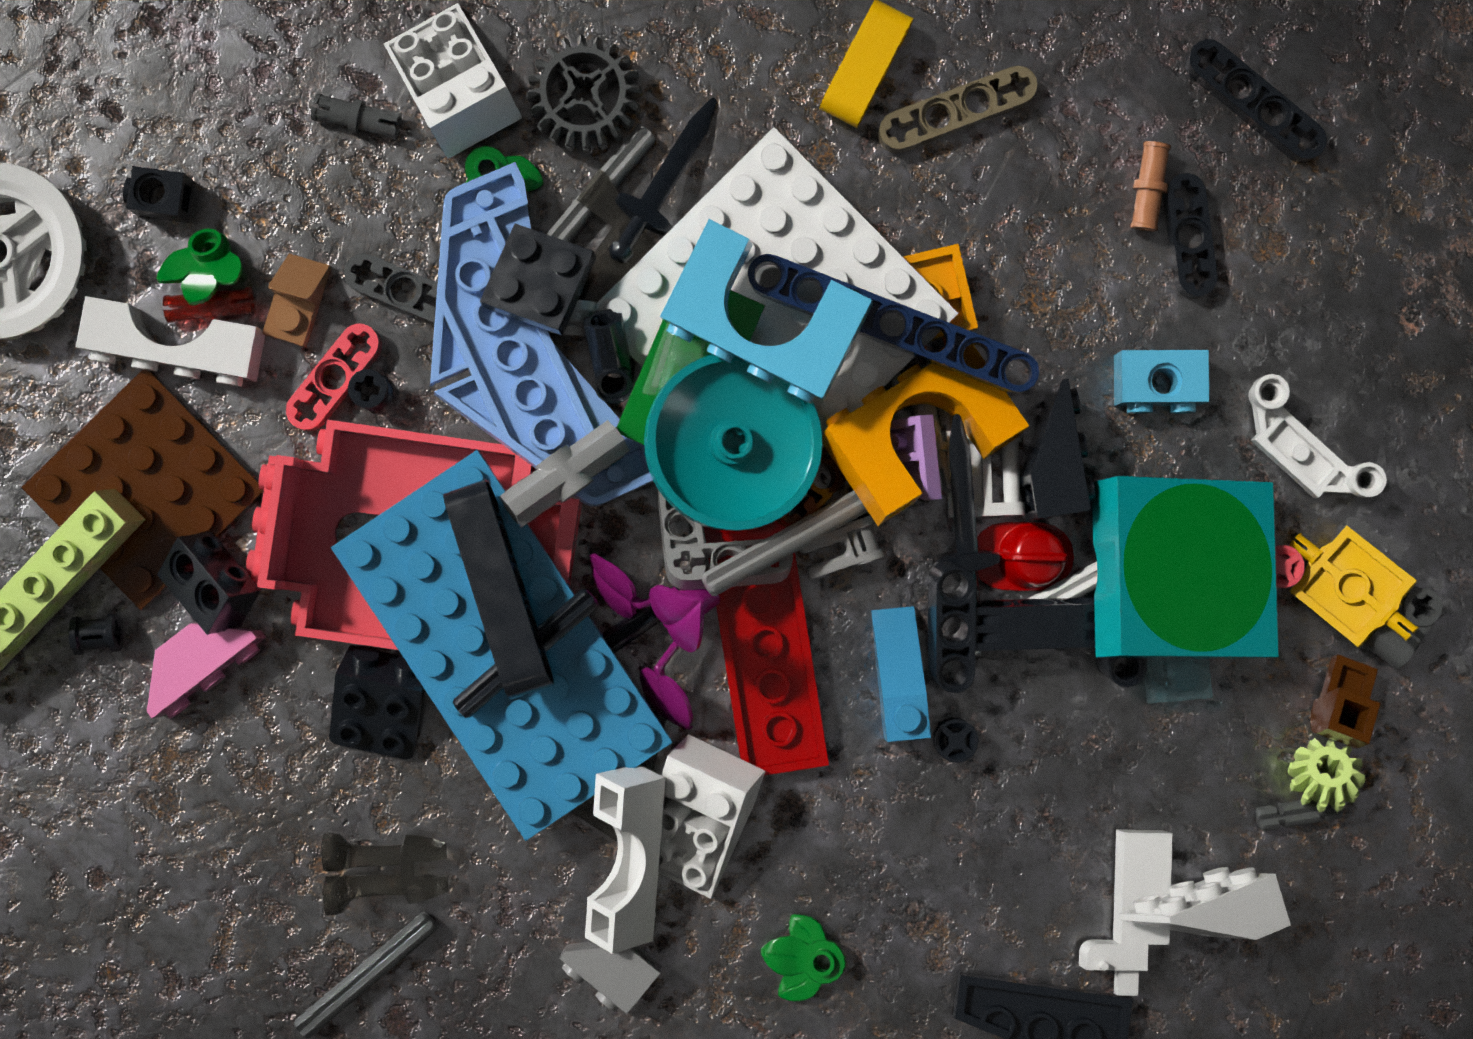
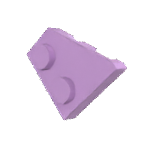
M918 415L891 421L890 438L893 449L921 490L922 495L919 498L924 501L942 499L933 415Z

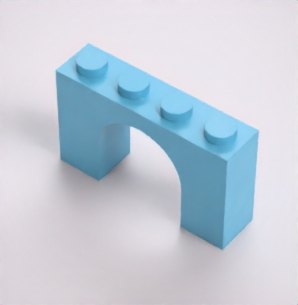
M709 219L660 315L664 321L670 323L666 331L691 343L694 336L710 343L707 352L728 363H731L734 356L750 364L747 369L748 373L770 384L775 376L790 384L787 390L788 393L810 404L814 397L824 401L873 306L872 300L831 280L808 326L800 335L781 345L763 346L754 344L737 333L732 325L728 311L730 290L753 244L749 238Z

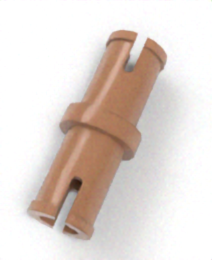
M1156 141L1143 142L1144 149L1139 179L1134 180L1133 190L1137 191L1130 228L1156 232L1158 231L1157 225L1162 194H1166L1168 184L1164 181L1171 145Z

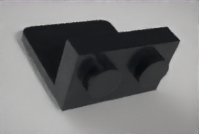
M349 646L335 674L329 739L333 744L405 760L413 757L416 749L421 702L426 691L403 656L377 651L366 646Z

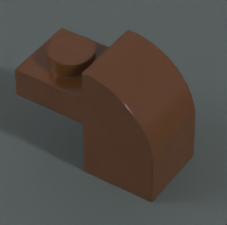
M1339 654L1331 657L1321 695L1313 701L1310 717L1312 732L1355 749L1370 744L1381 704L1370 699L1378 669Z

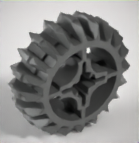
M579 35L577 39L578 46L572 48L569 40L563 38L561 40L563 51L559 54L555 48L548 46L546 52L551 60L549 63L543 59H536L534 64L542 75L529 74V84L537 89L526 92V98L529 102L537 103L529 109V113L532 118H542L537 125L538 130L541 133H545L553 129L550 135V140L553 144L556 145L564 136H567L565 146L568 151H573L577 140L582 141L583 151L590 153L592 148L591 141L598 140L599 147L604 150L608 148L605 136L611 134L617 142L623 139L622 133L618 128L619 125L626 129L633 128L634 122L626 113H640V104L632 99H637L643 94L642 87L631 85L639 79V73L637 70H627L631 64V58L628 55L616 59L619 52L616 44L613 43L605 51H602L603 39L601 37H596L592 47H588L585 36ZM585 63L594 64L604 68V70L601 71L598 68L590 74H583L578 72L573 66ZM561 75L568 89L564 96L559 99L561 104L552 109L550 106L551 89L557 77ZM616 79L620 86L619 98L612 112L608 114L604 104L601 102V98L609 89L608 84ZM574 82L579 88L586 87V91L589 87L591 88L595 107L589 100L583 101V98L578 101ZM578 114H587L597 123L575 125L564 121L566 117L572 119Z

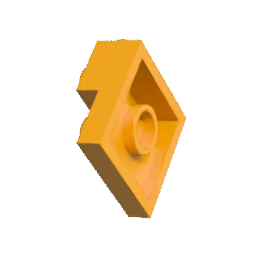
M959 244L903 256L958 312V315L949 323L972 332L978 329ZM940 331L931 341L943 339L945 347L946 338Z

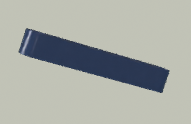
M759 255L749 266L748 279L755 293L766 299L813 316L830 281L833 280L872 300L873 306L858 333L861 336L1007 393L1017 394L1025 392L1033 387L1038 380V363L1031 355L776 255ZM774 265L780 270L781 278L778 284L767 288L757 283L756 273L762 266ZM805 281H815L822 288L821 298L812 304L802 302L797 296V289L800 284ZM887 313H897L900 315L905 323L904 331L898 336H888L883 333L879 324L882 316ZM938 329L944 334L946 345L942 351L933 353L924 348L921 338L926 330ZM979 345L984 348L987 353V362L983 368L973 369L967 366L963 358L966 347ZM1020 361L1028 368V379L1023 385H1014L1006 378L1005 370L1009 362Z

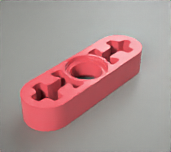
M353 324L343 331L288 400L286 415L293 426L304 431H314L321 428L349 394L348 384L351 377L358 371L369 369L380 355L382 341L374 329L365 324ZM366 334L370 335L367 340L368 345L371 346L370 350L367 353L358 351L351 359L359 364L355 370L347 362L336 358L341 351L349 357L355 349L354 343L351 342L355 335L361 338ZM331 366H341L346 374L345 383L338 389H328L323 383L325 370ZM314 385L321 393L332 397L328 404L320 398L314 405L313 410L317 414L314 420L308 418L303 419L302 422L299 420L302 415L301 410L298 409L299 404L302 402L310 404L317 397V394L310 392Z

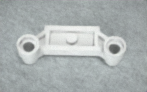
M1268 374L1260 377L1253 383L1248 397L1252 404L1256 435L1251 441L1313 498H1319L1324 492L1354 494L1357 497L1367 498L1376 496L1384 490L1387 481L1386 474L1378 464L1366 462L1357 464L1354 467L1347 466L1284 408L1283 405L1289 398L1290 389L1283 377L1276 374ZM1263 387L1269 391V400H1265L1262 396L1261 391ZM1359 475L1364 478L1363 487L1358 483Z

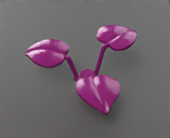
M591 553L589 556L594 583L602 599L614 612L622 617L632 618L636 614V608L642 609L651 606L655 615L663 623L664 627L667 628L673 642L655 665L654 671L648 667L640 671V682L647 700L662 717L681 728L692 729L693 713L689 699L682 688L672 678L665 675V666L679 647L691 653L700 647L703 637L704 615L720 603L719 595L712 596L707 589L677 590L675 587L669 588L664 585H655L650 589L649 598L641 599L636 596V588L633 582L622 570L597 554Z

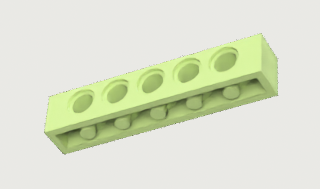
M116 489L94 491L0 590V671L146 520Z

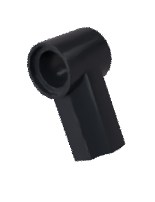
M611 309L596 311L593 315L584 319V328L595 374L594 390L603 401L618 404L626 401L633 390L634 360L629 352L622 313L613 312ZM609 374H619V375H621V377L612 378V377H610V376H608V375H609Z

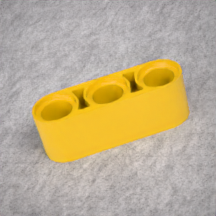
M874 0L832 79L819 109L858 128L898 53L914 18L879 0Z

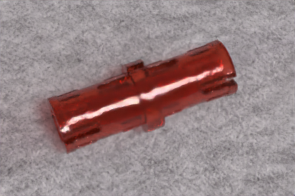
M251 287L216 291L210 300L193 306L187 303L183 294L164 295L163 306H182L181 309L163 310L168 323L204 318L206 322H212L213 319L217 320L220 316L254 315L256 306L255 303L251 304V302L237 303V301L255 299Z

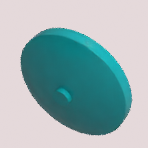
M708 355L688 364L674 374L654 399L646 420L644 433V448L648 469L662 496L674 509L691 521L712 529L724 531H740L761 527L774 522L791 511L810 489L817 475L822 454V430L813 401L810 404L788 393L787 390L790 384L775 376L770 384L748 373L747 369L750 364L736 356L733 357L731 363H728L714 355Z

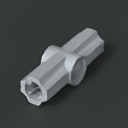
M607 420L570 447L565 445L536 466V471L499 496V499L512 519L522 528L557 502L563 503L594 481L592 479L594 476L623 458L630 450L617 428Z

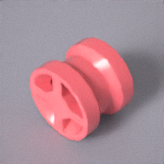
M1288 545L1275 546L1276 588H1289L1296 585L1301 580L1305 571L1302 555L1295 548Z

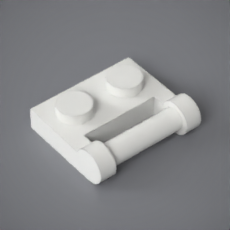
M951 431L945 432V442L948 445ZM1023 433L1019 438L1002 448L1004 502L993 503L991 455L983 459L967 436L971 452L975 516L1026 515L1025 502H1021L1019 443L1023 442ZM947 453L946 457L950 471L949 453ZM952 492L947 493L948 518H954Z

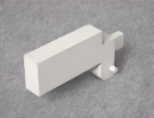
M1116 829L1113 940H1087L1081 945L1079 950V966L1085 970L1114 971V994L1138 996L1139 971H1148V945H1169L1170 930L1121 921L1119 917L1120 913L1134 908L1133 901L1150 895H1159L1160 898L1170 894L1168 888L1171 886L1173 833L1164 830Z

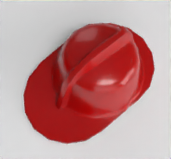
M1002 522L992 524L981 531L977 537L978 550L997 552L1001 556L999 563L978 570L980 580L992 588L1012 591H1042L1066 578L1072 570L1074 561L1072 543L1067 535L1055 525L1038 522Z

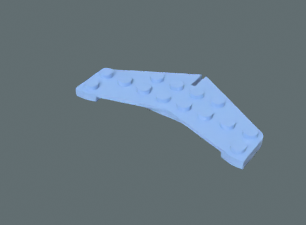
M516 162L451 189L444 198L430 386L468 370L470 376L434 391V395L536 469L538 464L563 446L568 445L570 447L607 420L614 427H617L620 419L597 396L591 385L553 343L548 330L484 308L480 303V299L514 224L516 223L531 229L525 181ZM622 436L630 451L623 458L609 466V468L592 478L594 481L575 494L574 497L585 505L600 506L653 482L645 457L644 445Z

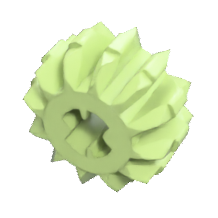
M1314 738L1310 740L1307 748L1300 747L1295 751V761L1290 763L1287 772L1288 775L1294 778L1290 783L1291 791L1304 792L1300 800L1302 805L1308 804L1313 800L1317 802V810L1321 813L1325 811L1329 803L1338 813L1343 810L1346 804L1345 801L1352 804L1357 800L1360 794L1358 789L1362 788L1365 783V775L1359 772L1363 766L1362 759L1349 758L1352 751L1350 746H1345L1340 750L1336 748L1334 740L1328 739L1324 747Z

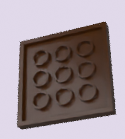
M148 370L140 371L21 487L59 527L94 491L116 489L146 519L100 567L109 579L140 610H146L168 589L157 574L177 537L211 531L219 539L263 496L264 491L259 489V480L153 372Z

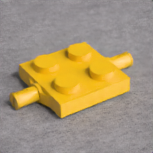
M1346 525L1331 543L1320 549L1304 537L1302 533H1299L1295 539L1305 546L1307 550L1294 540L1291 541L1289 546L1295 548L1308 563L1301 580L1291 588L1290 592L1358 648L1365 643L1374 631L1385 625L1390 627L1405 641H1408L1412 636L1398 625L1399 623L1413 634L1418 630V626L1398 612L1403 598L1418 583L1417 580Z

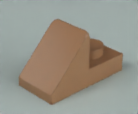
M289 253L269 283L268 289L274 292V296L262 334L307 348L331 266Z

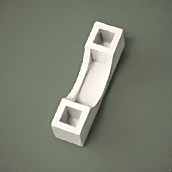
M85 296L76 347L90 352L89 360L115 365L116 357L132 360L131 367L157 372L159 365L174 367L173 375L200 380L202 372L217 375L216 383L242 387L243 380L257 382L265 335L262 334L263 330L255 326L213 319L209 327L197 339L183 345L165 346L155 341L148 333L143 323L140 309L127 303Z
M641 765L635 768L622 767L616 770L597 773L595 780L593 816L613 826L617 835L618 850L615 864L608 878L587 898L585 938L611 954L652 942L654 935L665 777Z

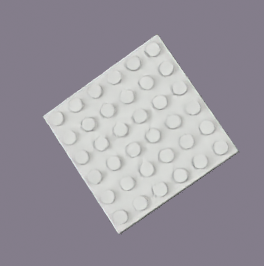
M775 127L630 269L596 305V311L611 309L613 312L622 313L630 355L643 367L663 320L660 315L708 220L711 219L749 238L753 244L731 290L766 305L750 341L754 344L775 346L787 343L800 335L813 317L755 293L749 283L748 269L751 262L763 254L782 257L946 322H950L958 315V312ZM774 265L762 266L756 273V281L762 287H773L778 284L781 278L780 270ZM805 281L798 287L797 296L802 302L812 304L821 298L823 291L821 286L815 281ZM887 313L880 319V328L888 336H898L905 329L904 320L897 313ZM926 330L922 334V345L925 347L940 330ZM858 334L825 400L823 401L817 397L813 399L819 416L822 435L828 427L825 422L831 416L844 408H848L851 413L863 406L864 404L861 400L867 394L880 386L884 387L915 356Z

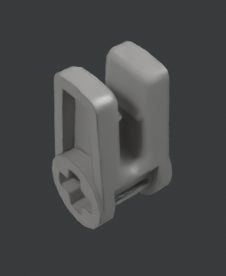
M868 516L847 523L801 548L799 552L807 554L813 551L818 553V549L836 543H843L846 546V552L843 555L829 560L824 558L823 562L807 567L808 579L810 580L849 566L852 568L887 556L885 548L880 549L872 526V524H875L873 518ZM858 531L861 532L866 546L865 552L862 550L857 536Z

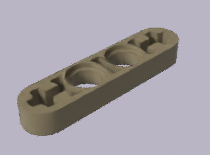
M1012 66L893 111L881 121L878 131L879 142L888 152L895 154L904 153L1022 108L1029 104L1036 93L1038 86L1036 76L1027 67ZM1015 77L1018 83L1026 82L1027 87L1022 92L1023 97H1018L1015 91L1009 92L1000 99L1003 105L998 106L997 93L991 84H996V90L999 92L1009 87L1011 78ZM979 91L985 94L989 100L988 109L983 113L970 111L965 102L966 96L969 93ZM935 106L944 108L949 114V123L943 128H933L926 121L925 115L928 109ZM917 114L918 126L924 135L918 136V128H915L905 133L904 142L899 143L896 137L888 138L887 134L892 128L891 123L897 122L900 128L907 127L913 124L914 118L911 115Z

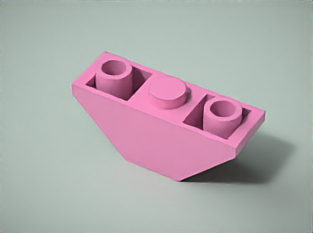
M190 623L155 650L147 713L152 719L165 715L169 719L175 717L191 704L188 697L200 688L207 692L219 684L226 677L222 672L234 662L240 666L254 657L260 651L257 644L265 639L266 636L261 630L246 628H228L226 631L207 635L198 623Z

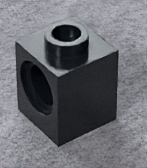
M132 166L131 178L127 177L123 185V200L127 203L126 209L139 217L189 223L195 181L181 172ZM164 185L165 194L163 198L155 204H150V191L155 186Z

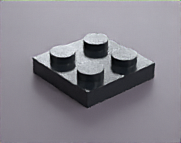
M515 223L480 299V303L484 308L563 335L597 256L593 250Z

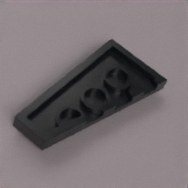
M958 972L953 1017L1003 1039H1128L1133 999L1130 996Z

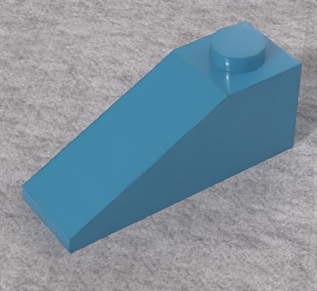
M914 606L871 610L883 738L887 742L931 738L927 693Z

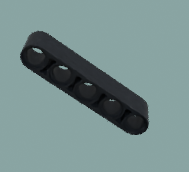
M484 479L444 493L445 507L506 695L512 700L554 685V678L498 502L489 481Z

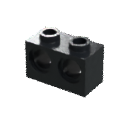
M211 531L177 537L157 574L207 635L226 631L228 628H240L261 592V589L257 587L247 571L238 564L225 549L222 542Z

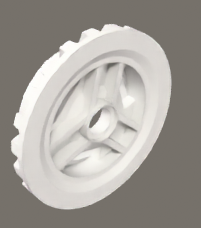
M0 163V203L15 202L16 210L15 214L0 215V241H3L7 247L6 258L0 263V340H14L23 338L22 335L38 332L45 328L44 324L52 318H58L65 311L63 307L70 298L74 299L78 291L76 286L80 275L84 276L86 265L83 263L84 251H87L86 240L82 236L81 227L83 225L80 217L74 212L71 206L72 203L66 195L49 180L27 168L9 163ZM45 250L51 251L50 266L43 282L35 292L29 290Z

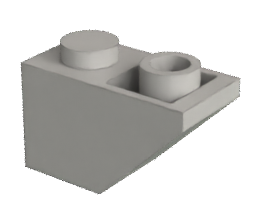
M593 942L568 944L559 957L565 963L562 969L568 976L580 984L586 980L598 990L596 997L602 1004L614 1012L620 1008L626 1014H628L659 976L662 967L661 964L639 946L611 954Z

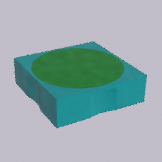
M1115 476L1093 482L1095 489V500L1092 501L1093 545L1098 568L1094 594L1096 658H1159L1178 656L1196 659H1258L1279 657L1273 482Z

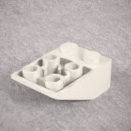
M458 3L384 43L447 159L522 118L504 81Z
M688 734L667 756L661 775L665 777V796L658 872L711 899L753 809L765 770Z
M1228 867L1209 870L1203 873L1204 880L1200 882L1185 881L1174 884L1168 888L1170 894L1160 898L1159 895L1139 898L1133 901L1134 908L1119 914L1121 921L1200 936L1257 940L1291 926L1276 874L1256 873L1255 868L1240 869L1230 873Z

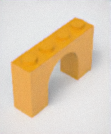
M970 345L966 347L963 358L967 366L973 369L983 368L986 362L975 346ZM933 363L921 369L919 364H916L898 376L899 384L887 391L883 386H880L867 394L861 400L864 405L850 413L848 408H844L831 416L825 422L828 427L822 435V444L877 526H880L913 505L922 495L921 490L893 449L890 438V426L893 416L908 406L918 404H930L939 407L952 416L959 414L967 436L982 458L986 459L1019 438L1029 427V424L1007 392Z

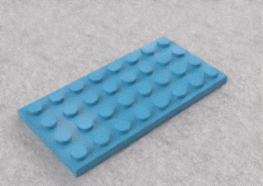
M476 450L330 548L524 840L527 841L594 796L597 773L616 770L622 767L635 768L673 743V741L589 615L546 652L554 678V685L512 700L508 698L504 689H502L468 718L462 716L453 704L454 698L492 667L495 662L445 507L444 493L484 479L489 481L498 502L537 627L575 595L530 526L526 524L520 528L506 511L499 499V496L506 490L480 451Z

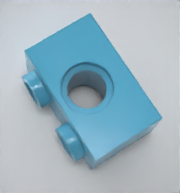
M1121 350L1114 355V406H1127L1128 414L1153 413V406H1170V413L1174 414L1196 413V406L1209 402V350ZM1155 372H1162L1168 376L1170 389L1166 394L1159 393L1154 389L1152 376Z

